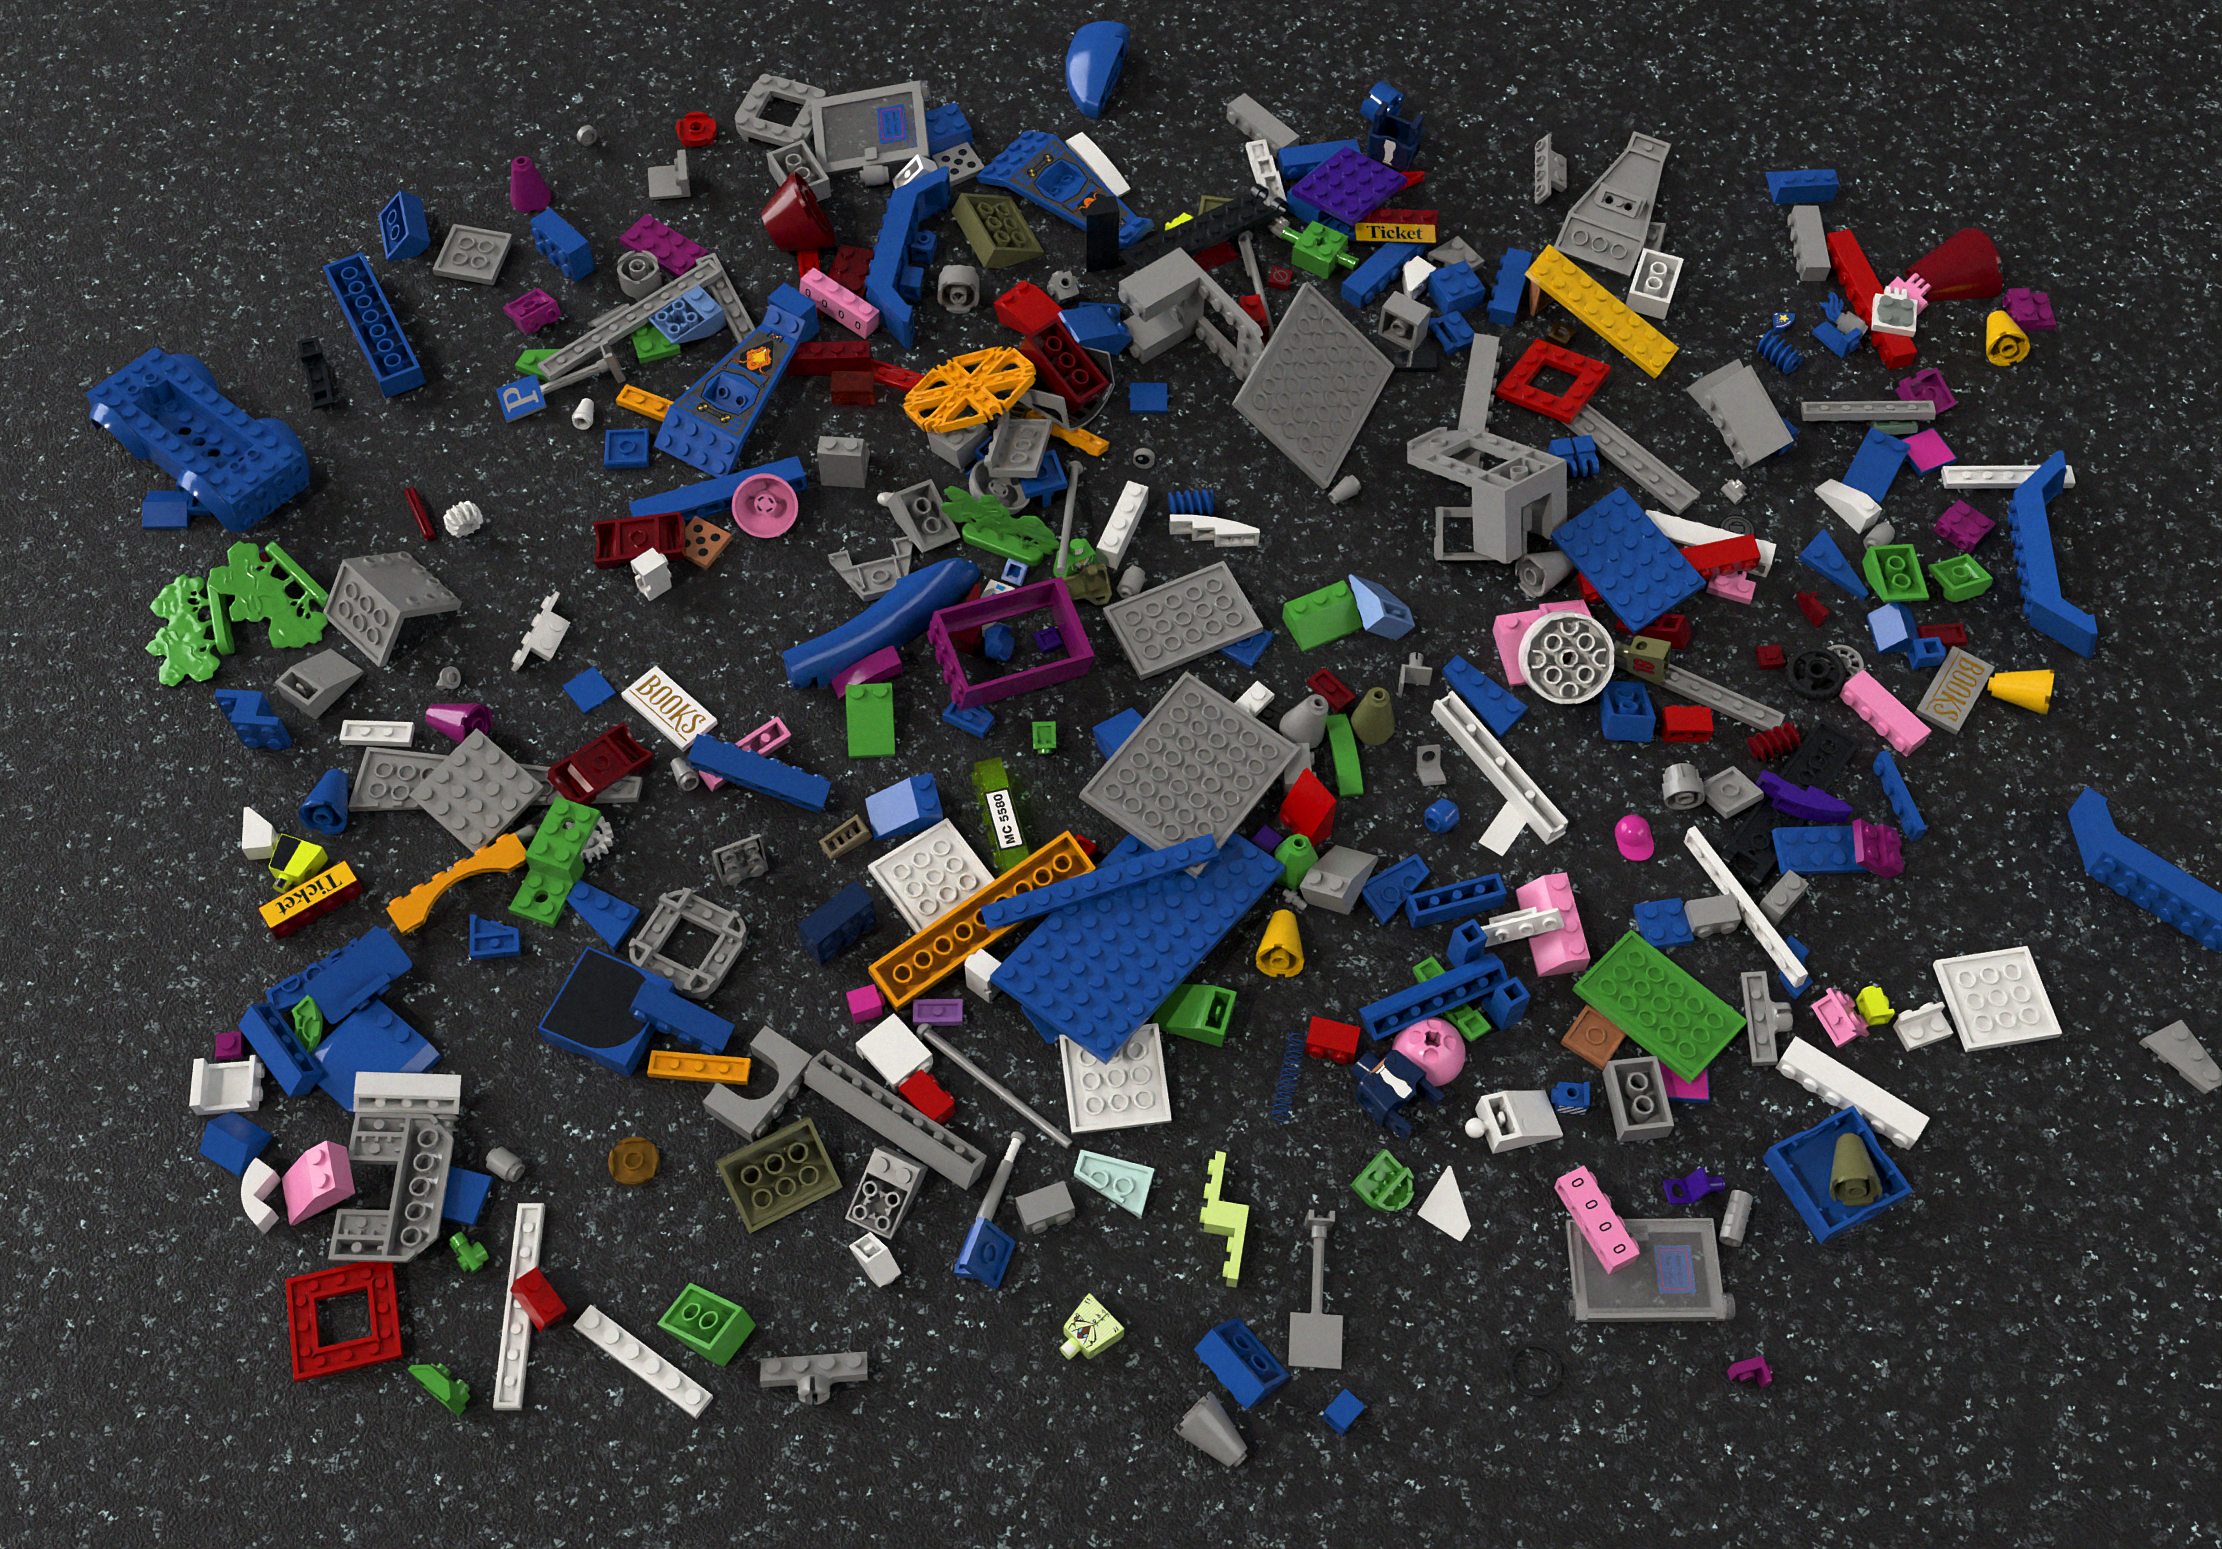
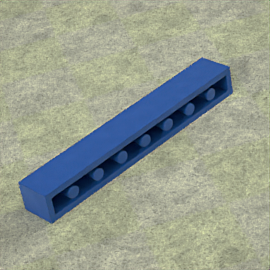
M795 456L731 475H724L713 480L702 481L695 485L681 487L666 493H659L648 498L638 499L630 502L629 506L632 517L681 511L685 518V523H687L695 516L705 518L732 510V500L736 489L750 476L761 473L779 476L793 488L794 492L807 489L806 477L799 457Z

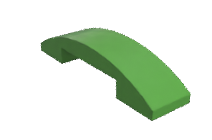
M1346 714L1327 716L1325 731L1330 741L1340 798L1363 795L1359 759L1349 720Z
M1433 956L1412 968L1419 983L1446 973ZM1466 1002L1441 1013L1462 1036L1471 1042L1491 1030V1026L1478 1010L1473 1011Z

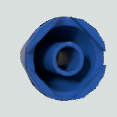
M331 769L323 775L300 807L298 817L305 827L314 831V828L322 830L321 834L325 835L337 834L344 830L348 822L349 778L346 773L340 769Z

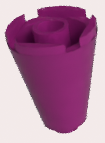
M526 156L515 158L511 163L510 200L513 207L523 213H530V210H536L537 212L543 210L551 201L549 187L530 158Z
M480 703L432 704L425 713L426 722L429 726L459 744L476 728L489 738V735H486L488 728H492L493 716L490 708Z

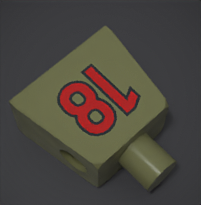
M1636 636L1631 646L1619 643L1616 656L1627 659L1628 672L1662 685L1670 666L1671 642Z

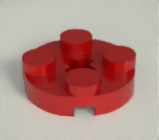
M704 112L688 113L685 115V119L679 120L676 125L678 138L685 147L710 146L713 144V139L717 134L715 120L709 118Z

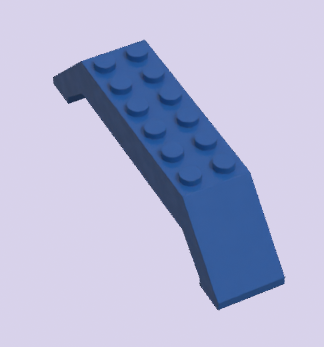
M943 166L893 190L891 199H887V214L884 213L882 217L883 228L878 231L879 242L874 246V260H870V275H866L865 288H868L866 301L880 310L879 321L905 349H911L915 331L913 307L907 305L900 297L899 284L903 266H908L911 244H913L919 222L940 210H947L951 197L948 166Z
M2062 450L2053 454L2014 491L2013 500H2009L2010 513L2007 514L2008 526L2013 528V531L2010 532L2011 544L2016 546V549L2013 550L2014 561L2019 563L2017 579L2022 580L2020 597L2025 598L2023 614L2024 617H2028L2029 625L2085 658H2093L2098 634L2094 614L2088 615L2061 597L2045 506L2054 496L2062 494L2066 464Z
M2086 787L2069 810L2068 816L2087 874L2096 881L2109 886L2118 894L2132 900L2139 907L2155 914L2162 921L2178 928L2185 935H2189L2201 942L2205 947L2216 952H2222V894L2117 832L2106 805L2108 798Z

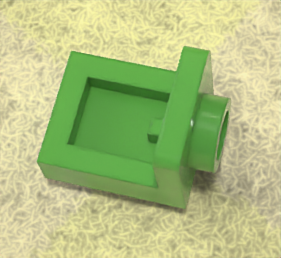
M1032 722L1033 750H1038V754H1052V750H1056V722Z

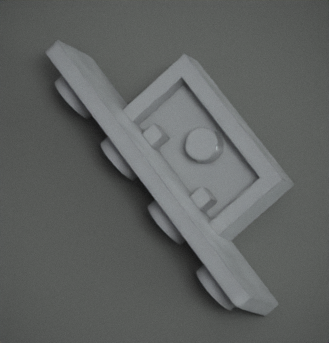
M1548 134L1535 145L1534 193L1535 203L1538 205L1551 195V187L1559 192H1563L1567 188V159L1551 150V136Z

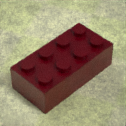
M1058 318L1053 319L1027 335L1018 349L1025 358L1034 364L1036 372L1051 391L1065 399L1066 409L1070 414L1100 397L1109 385L1107 379Z

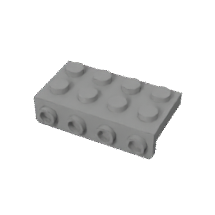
M1003 410L1004 414L998 417V427L993 432V441L989 443V453L985 455L984 465L985 468H988L989 477L1037 478L1053 428L1052 419H1010L1009 411Z

